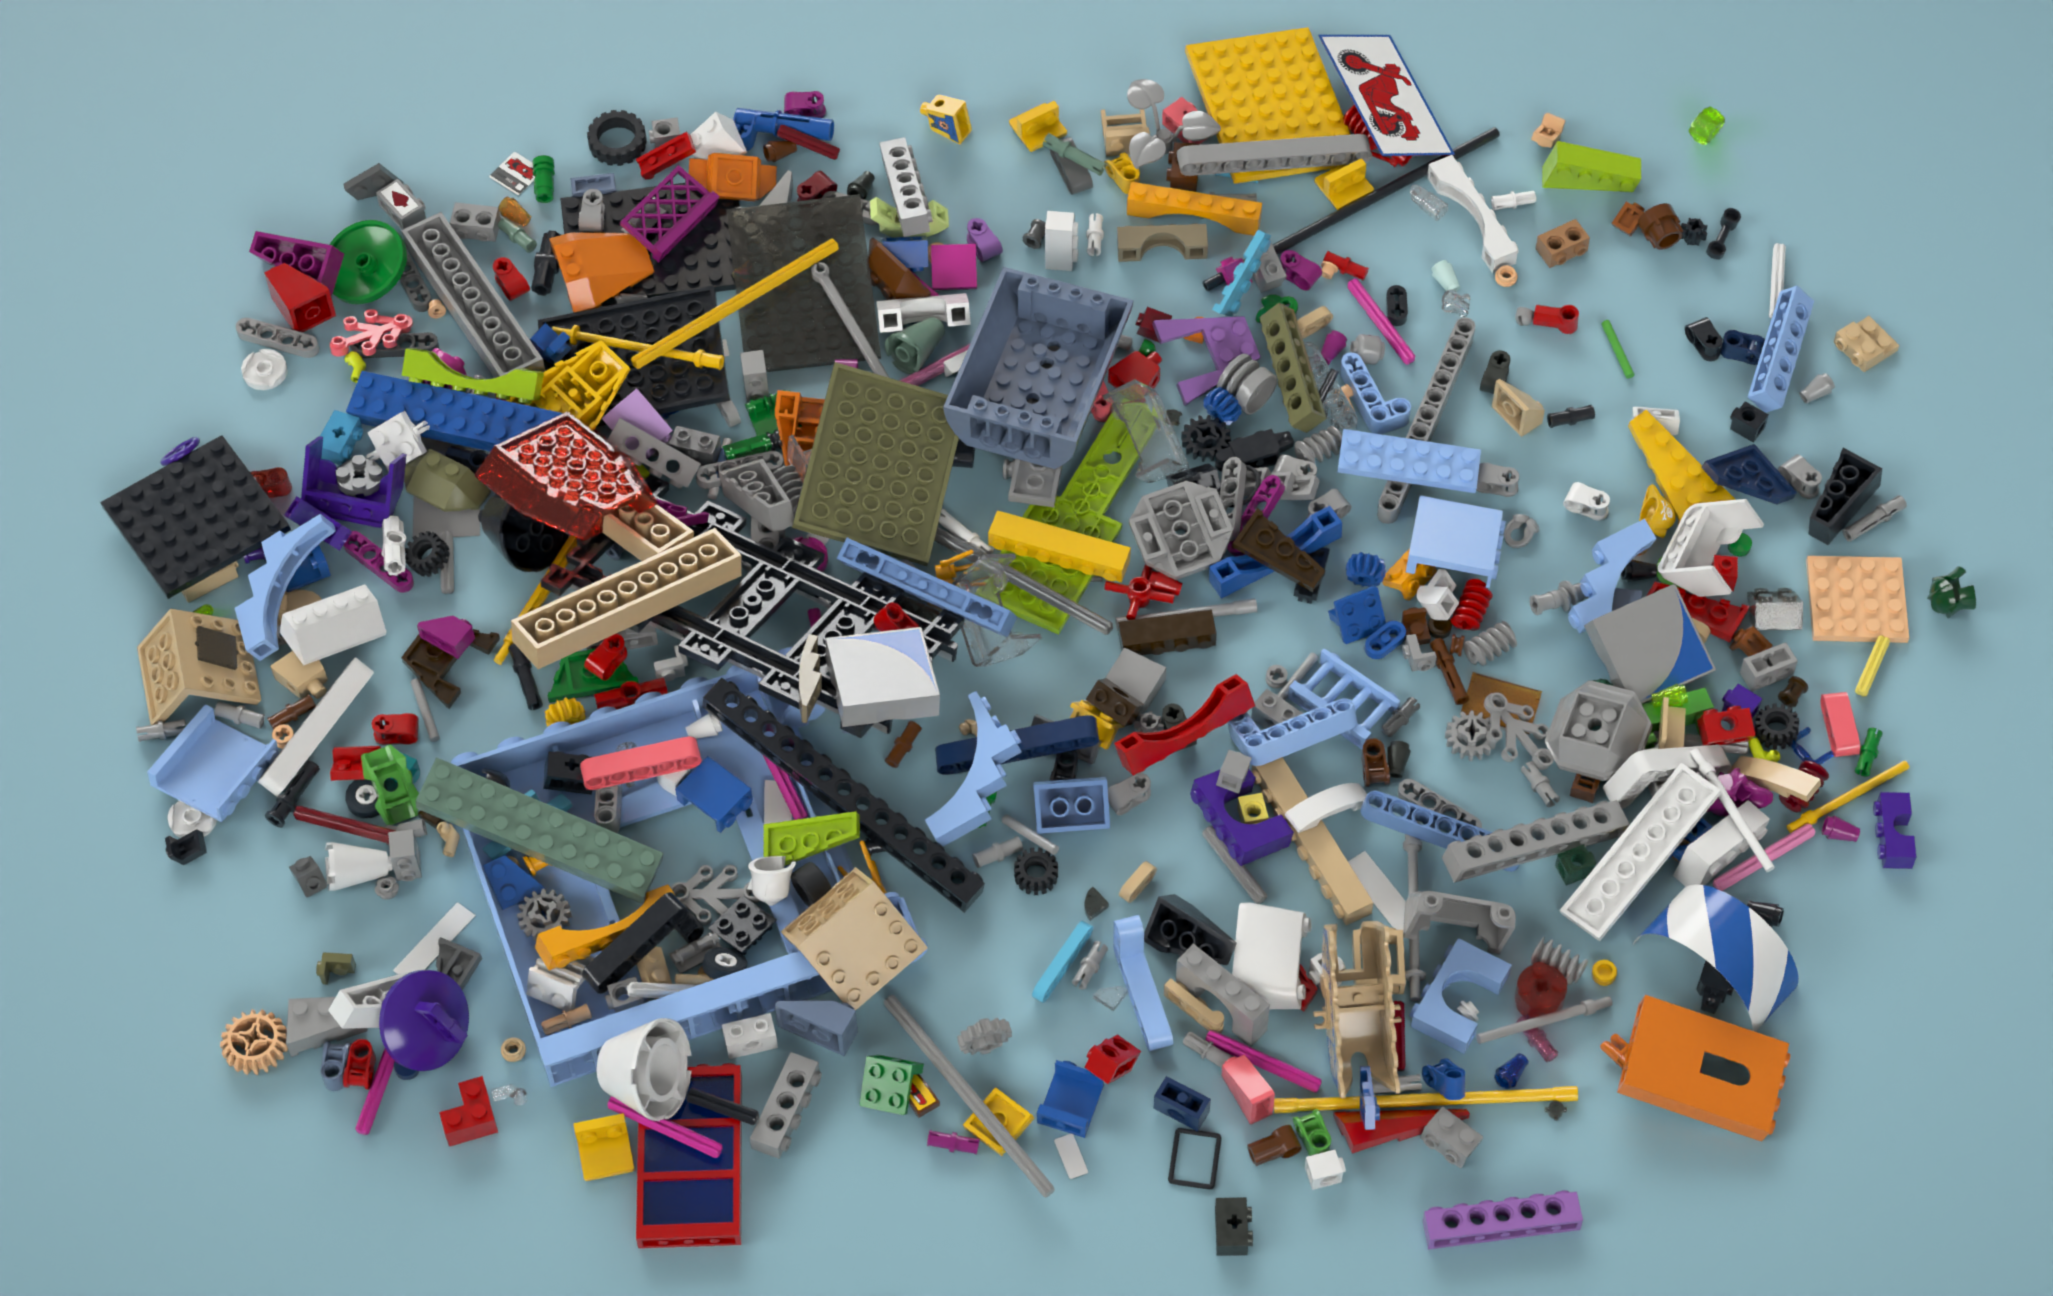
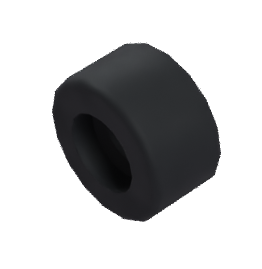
M812 862L806 863L791 874V882L796 892L808 907L816 903L832 888L823 872Z

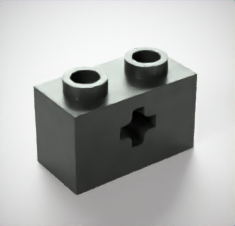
M1247 1197L1215 1199L1216 1256L1248 1255V1246H1253V1231H1248V1222H1252V1207H1247ZM1231 1224H1236L1237 1229H1232Z

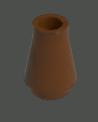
M768 141L767 144L763 145V153L768 162H776L797 152V145L790 141Z

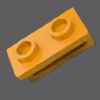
M1410 549L1387 571L1382 582L1384 586L1400 590L1404 599L1408 601L1417 594L1419 587L1424 586L1437 572L1435 566L1417 563L1415 574L1406 573Z

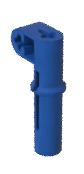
M737 108L733 117L746 151H749L754 146L758 132L769 133L774 137H778L777 132L781 125L788 126L818 140L831 141L834 135L833 119L785 114L781 110L769 112Z

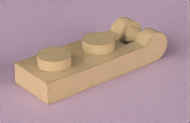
M1170 978L1164 984V996L1208 1031L1214 1030L1222 1033L1224 1027V1014L1222 1012L1209 1009L1203 999L1200 997L1196 998L1190 994L1187 987L1181 982L1176 983Z

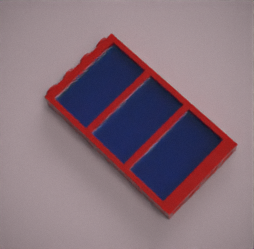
M725 1063L721 1066L699 1064L696 1067H687V1070L691 1071L688 1091L690 1088H696L742 1105L741 1065ZM686 1094L679 1110L668 1120L722 1144L723 1149L719 1157L714 1158L638 1123L636 1241L638 1249L741 1245L742 1121L689 1103Z

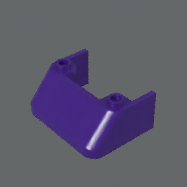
M318 436L307 444L301 492L302 500L330 518L381 528L383 520L393 516L404 486L407 454L402 453L389 464V474L381 479L380 488L377 492L369 496H364L363 493L356 494V497H351L342 493L338 488L336 465L330 460L321 459L323 437Z

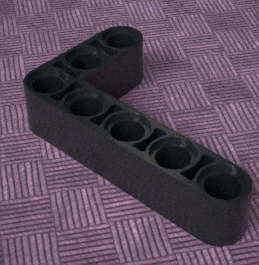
M666 893L584 968L582 977L598 994H603L608 991L607 985L617 983L674 929L687 943H691L702 936L704 927L673 893Z

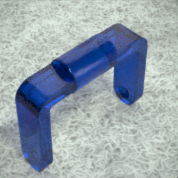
M1806 727L1798 733L1797 740H1793L1791 748L1803 762L1812 761L1821 765L1832 758L1834 753L1829 751L1818 759L1813 760L1810 754L1797 743L1798 740L1811 732V729Z

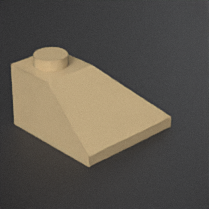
M1501 379L1496 381L1492 408L1521 437L1543 423L1545 410L1540 402L1535 401L1530 395Z

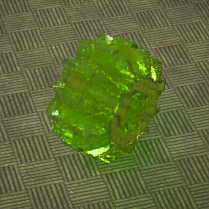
M1711 106L1707 107L1694 118L1688 132L1696 142L1705 145L1710 143L1723 128L1725 118L1717 109Z

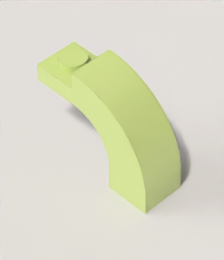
M877 197L870 200L871 219L879 223L880 232L891 237H904L896 208ZM934 200L928 202L933 222L929 223L930 232L907 237H929L948 228V209Z

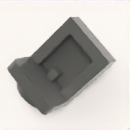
M311 856L301 858L289 867L306 897H310L328 886L319 866Z

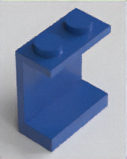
M709 756L675 788L677 801L684 806L691 802L715 820L717 831L720 833L726 827L732 826L736 817L742 811H746L753 801L751 788Z
M1056 1060L1055 1074L1043 1105H1039L1037 1111V1123L1085 1138L1102 1093L1104 1081L1089 1070L1078 1067L1071 1061L1062 1062Z

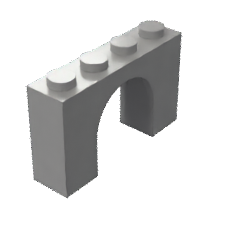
M1192 944L1177 960L1176 983L1181 982L1184 984L1189 993L1196 998L1205 990L1214 994L1227 1007L1232 1016V1033L1252 1047L1267 1031L1270 1004L1195 944Z

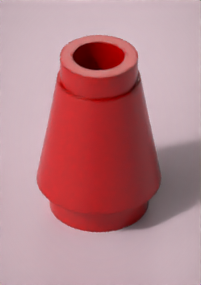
M1152 570L1149 579L1152 590L1179 596L1183 583L1178 582V580H1174Z

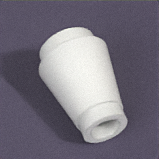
M710 713L685 727L688 736L696 739L716 736L718 732L723 731L721 722Z

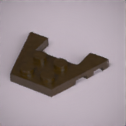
M473 629L475 639L469 646L489 655L500 640V636L498 633L491 632L486 634ZM418 634L401 657L402 662L450 709L461 694V690L459 687L443 680V678L454 665L457 658L420 638Z

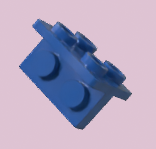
M1376 586L1334 601L1335 608L1328 611L1330 620L1339 626L1342 640L1345 644L1372 635L1386 624L1379 590Z

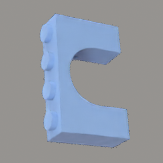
M1458 938L1454 946L1451 944L1448 946L1444 954L1445 962L1443 965H1437L1432 976L1435 978L1431 985L1426 984L1421 994L1423 999L1420 1004L1416 1003L1413 1006L1410 1017H1412V1028L1465 1054L1476 1035L1478 1023L1452 1011L1445 1004L1442 992L1452 983L1468 981L1499 995L1510 975L1512 965Z

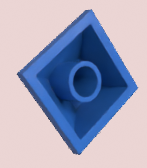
M926 236L881 238L882 245L904 266L910 268V271H924V267H929L928 240Z

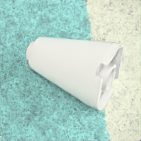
M334 842L326 843L325 851L328 850L329 857H325L327 884H330L328 891H336L388 876V871L393 870L390 856H387V851Z

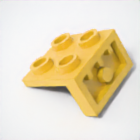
M624 1113L573 1123L585 1181L630 1173L635 1170Z

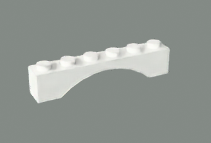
M1453 155L1429 164L1427 178L1437 193L1461 204L1478 223L1483 237L1482 259L1490 271L1495 273L1502 266L1516 264L1519 252L1517 244L1510 240L1505 227L1499 224L1494 211L1488 208L1483 195L1477 192L1472 179L1468 178L1464 173L1461 163L1457 162Z

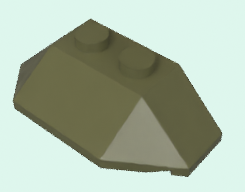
M426 449V453L406 464L404 482L407 493L444 512L467 509L478 510L491 494V490L468 467L432 449Z

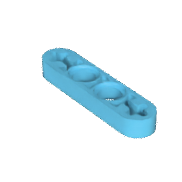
M1084 921L1078 923L1036 984L1032 993L1033 998L1042 1003L1046 1002L1089 940L1093 932L1092 925Z

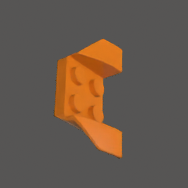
M712 153L708 155L707 160L689 158L688 174L710 193L714 191L720 196L719 199L757 202L776 186L777 166L761 165L759 157Z

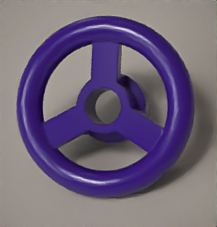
M192 437L182 442L163 456L160 461L161 465L167 466L180 460L199 445L200 439Z

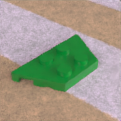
M595 649L578 651L561 659L559 663L560 668L556 671L553 679L554 684L547 697L549 703L557 702V700L562 701L565 697L569 700L571 698L591 696L621 688L628 681L637 683L639 681L636 676L634 677L624 662L619 665L608 680L603 681L584 667L587 657Z

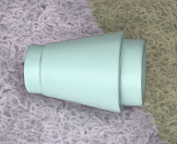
M1442 260L1431 268L1432 276L1449 294H1453L1460 289L1452 264L1448 263L1447 260Z

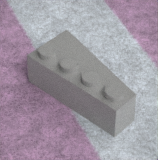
M763 459L719 472L723 494L771 531L784 530L792 526L794 517L791 502Z

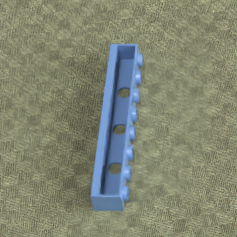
M846 538L837 557L846 566L862 573H868L903 589L906 593L942 609H947L1008 638L1018 617L1004 607L849 538Z

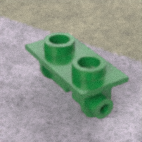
M765 433L722 447L726 460H732L771 451L772 444L770 438Z

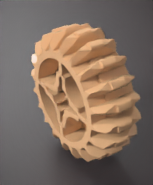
M251 1009L250 1015L242 1012L240 1019L233 1017L232 1021L234 1024H226L227 1032H222L221 1037L223 1041L220 1042L222 1055L227 1059V1064L230 1067L234 1066L237 1072L243 1069L246 1075L253 1070L257 1076L260 1069L268 1073V1066L272 1065L277 1068L276 1060H284L283 1052H288L286 1045L287 1028L282 1025V1020L279 1017L276 1018L272 1012L266 1014L263 1009L258 1014L253 1009ZM263 1030L271 1031L274 1034V1038H268V1036L264 1035ZM236 1045L241 1046V1048L245 1049L246 1055L238 1053L236 1051Z

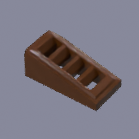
M1576 774L1569 796L1593 803L1601 780ZM1581 776L1593 779L1595 781L1592 782L1581 778ZM1579 783L1591 786L1592 789L1585 786L1579 785Z

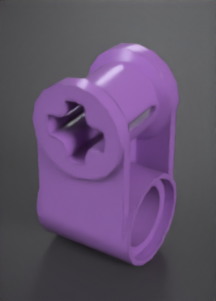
M974 218L968 222L966 240L968 244H976V256L981 262L1003 252L999 239L993 234L983 219Z

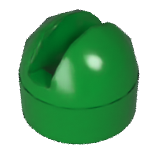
M1144 339L1138 352L1147 357L1151 352L1156 351V347L1151 341Z

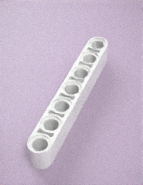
M355 657L261 776L258 783L278 797L368 682L374 671Z

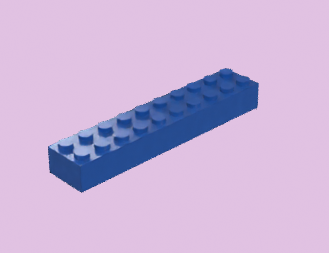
M366 371L361 372L346 410L348 414L359 417L361 424L374 427L406 411L410 421L415 426L423 421L428 422L427 425L430 428L421 433V437L554 466L559 465L573 427L572 422L564 413L428 384L410 382Z

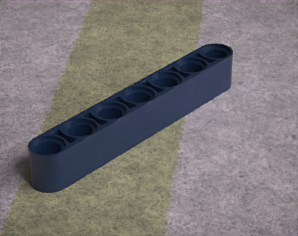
M1085 715L1015 729L1021 740V743L1017 744L1021 753L1002 764L1095 746L1099 742L1097 719L1094 716ZM977 737L938 745L935 748L937 772L942 775H951L969 771L976 752Z

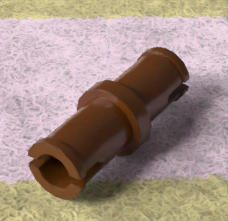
M307 694V696L291 705L288 703L285 705V709L267 719L274 730L279 725L287 724L292 720L294 722L299 720V716L315 708L316 705L311 696Z
M913 721L908 722L901 736L895 739L894 747L885 758V762L889 766L898 768L905 754L911 751L913 748L912 743L922 730L920 725Z

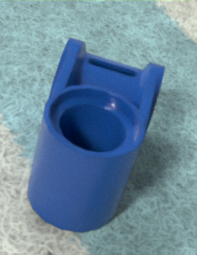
M1448 1058L1441 1059L1438 1064L1433 1066H1423L1422 1077L1429 1087H1432L1449 1100H1460L1465 1097L1464 1069L1452 1063Z

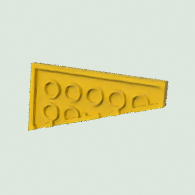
M1644 410L1629 422L1628 428L1639 449L1643 451L1647 459V465L1653 470L1656 476L1655 480L1664 498L1672 505L1678 519V525L1685 511L1694 504L1736 500L1723 486L1715 484L1702 469V465L1647 410Z

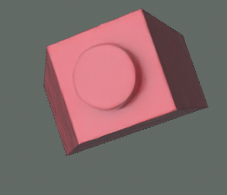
M1245 1054L1238 1058L1236 1056L1231 1057L1225 1061V1064L1222 1065L1221 1076L1249 1124L1252 1125L1272 1115L1275 1093Z

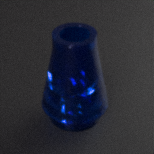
M1517 1053L1515 1057L1498 1067L1494 1075L1496 1083L1504 1089L1515 1087L1525 1067L1529 1064L1527 1057Z

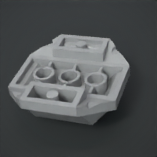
M1184 481L1142 496L1129 519L1130 528L1145 564L1174 580L1209 569V566L1221 561L1233 535L1232 525L1217 489L1206 488L1189 481ZM1180 529L1186 531L1183 535H1178L1175 532Z
M1589 680L1560 699L1544 742L1548 750L1551 751L1559 769L1606 781L1616 773L1632 754L1645 749L1653 726L1634 691ZM1595 726H1602L1597 731H1591Z

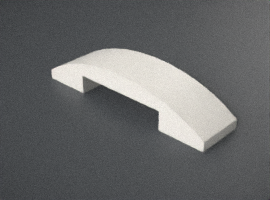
M1359 783L1341 784L1307 798L1288 810L1285 816L1296 831L1300 833L1316 827L1321 819L1349 808L1353 811L1361 809L1367 793Z

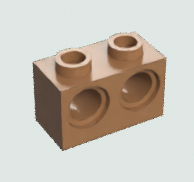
M1574 219L1538 235L1536 251L1548 267L1551 268L1556 265H1562L1575 256L1583 255L1588 251L1590 237L1579 222Z

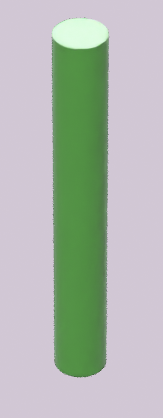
M1605 320L1601 325L1626 378L1630 379L1635 374L1610 321Z

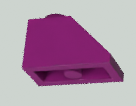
M453 615L421 621L417 624L420 638L457 659L475 639L471 623L466 619L460 620Z

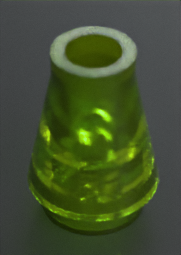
M1676 683L1651 694L1654 708L1662 706L1664 697L1669 698V707H1683V704L1688 703L1684 684L1678 685Z

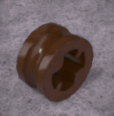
M1456 634L1452 635L1450 655L1456 653L1461 657L1464 642L1463 635L1461 637H1456Z

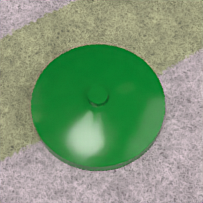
M365 220L354 223L337 234L329 244L344 253L332 294L339 300L349 304H366L383 297L400 280L406 266L407 250L404 240L393 227L382 221Z

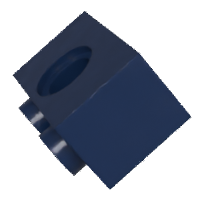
M1166 1076L1154 1095L1153 1109L1199 1131L1210 1112L1211 1099Z

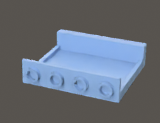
M1420 496L1406 573L1415 574L1416 565L1419 563L1488 576L1486 588H1490L1491 579L1496 580L1499 567L1494 564H1499L1502 535L1506 521L1501 520L1503 511Z

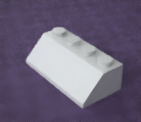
M364 584L284 613L282 615L280 634L301 663L306 665L385 636L386 629L378 601Z

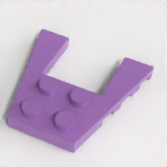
M1245 316L1155 320L1152 323L1160 344L1202 332L1217 371L1177 383L1176 386L1184 406L1217 386L1221 374L1237 356L1248 354L1256 361L1261 357Z

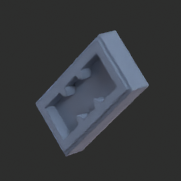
M614 173L570 178L572 197H582L589 189H597L602 194L616 192Z

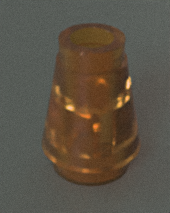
M507 196L498 206L501 216L508 217L511 221L523 227L532 218L515 198Z

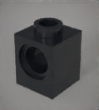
M1745 401L1740 408L1736 407L1730 416L1732 420L1730 430L1754 443L1765 429L1769 414Z

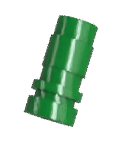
M540 155L532 161L533 176L535 177L534 194L538 202L548 203L553 200L555 164L552 157Z

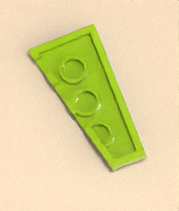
M857 811L763 824V857L786 856L784 866H787L791 862L800 861L860 838L859 814Z

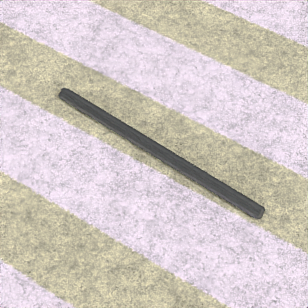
M937 527L934 539L937 543L957 554L972 549L974 551L973 554L965 557L968 560L1105 635L1112 631L1113 623Z

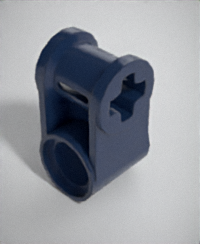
M1728 330L1723 336L1720 354L1726 359L1758 365L1765 339L1759 335Z

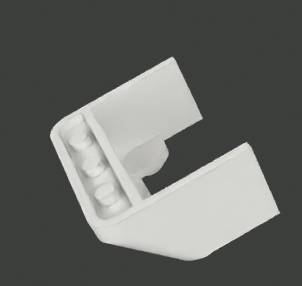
M1747 499L1694 504L1685 511L1658 565V571L1664 579L1699 597L1729 595L1732 590L1717 569L1711 566L1713 557L1717 554L1722 544L1736 542L1743 529L1763 528L1764 523Z

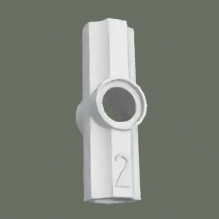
M390 516L384 519L382 523L383 548L381 554L384 557V570L389 575L397 576L399 573L404 572L406 567V535L404 534L403 521L399 519V516Z

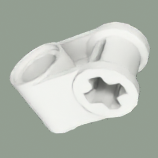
M1575 482L1572 484L1563 502V506L1570 512L1600 521L1608 516L1610 497L1604 491Z

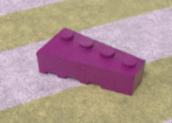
M255 231L249 250L251 254L274 267L286 263L327 286L331 296L344 257V253L332 245Z

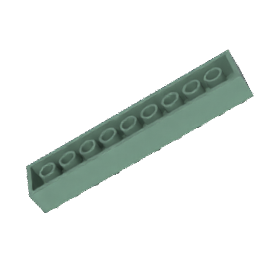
M437 757L416 799V808L642 904L663 859V853Z

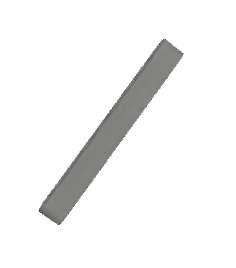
M1364 134L1184 146L1176 153L1180 172L1185 176L1349 165L1361 158L1365 163L1372 158L1368 137Z

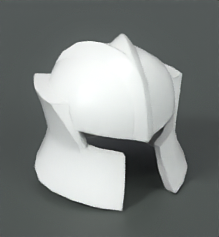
M786 856L761 857L751 861L748 865L752 878L747 889L752 890L757 899L766 902L769 906H773L788 897L791 874L796 862H791V865L784 869Z

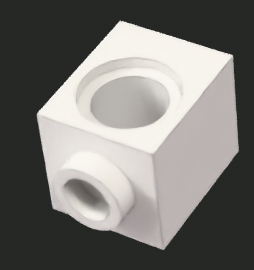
M1336 1150L1306 1157L1305 1170L1312 1190L1342 1182V1176L1346 1169L1343 1158H1338Z

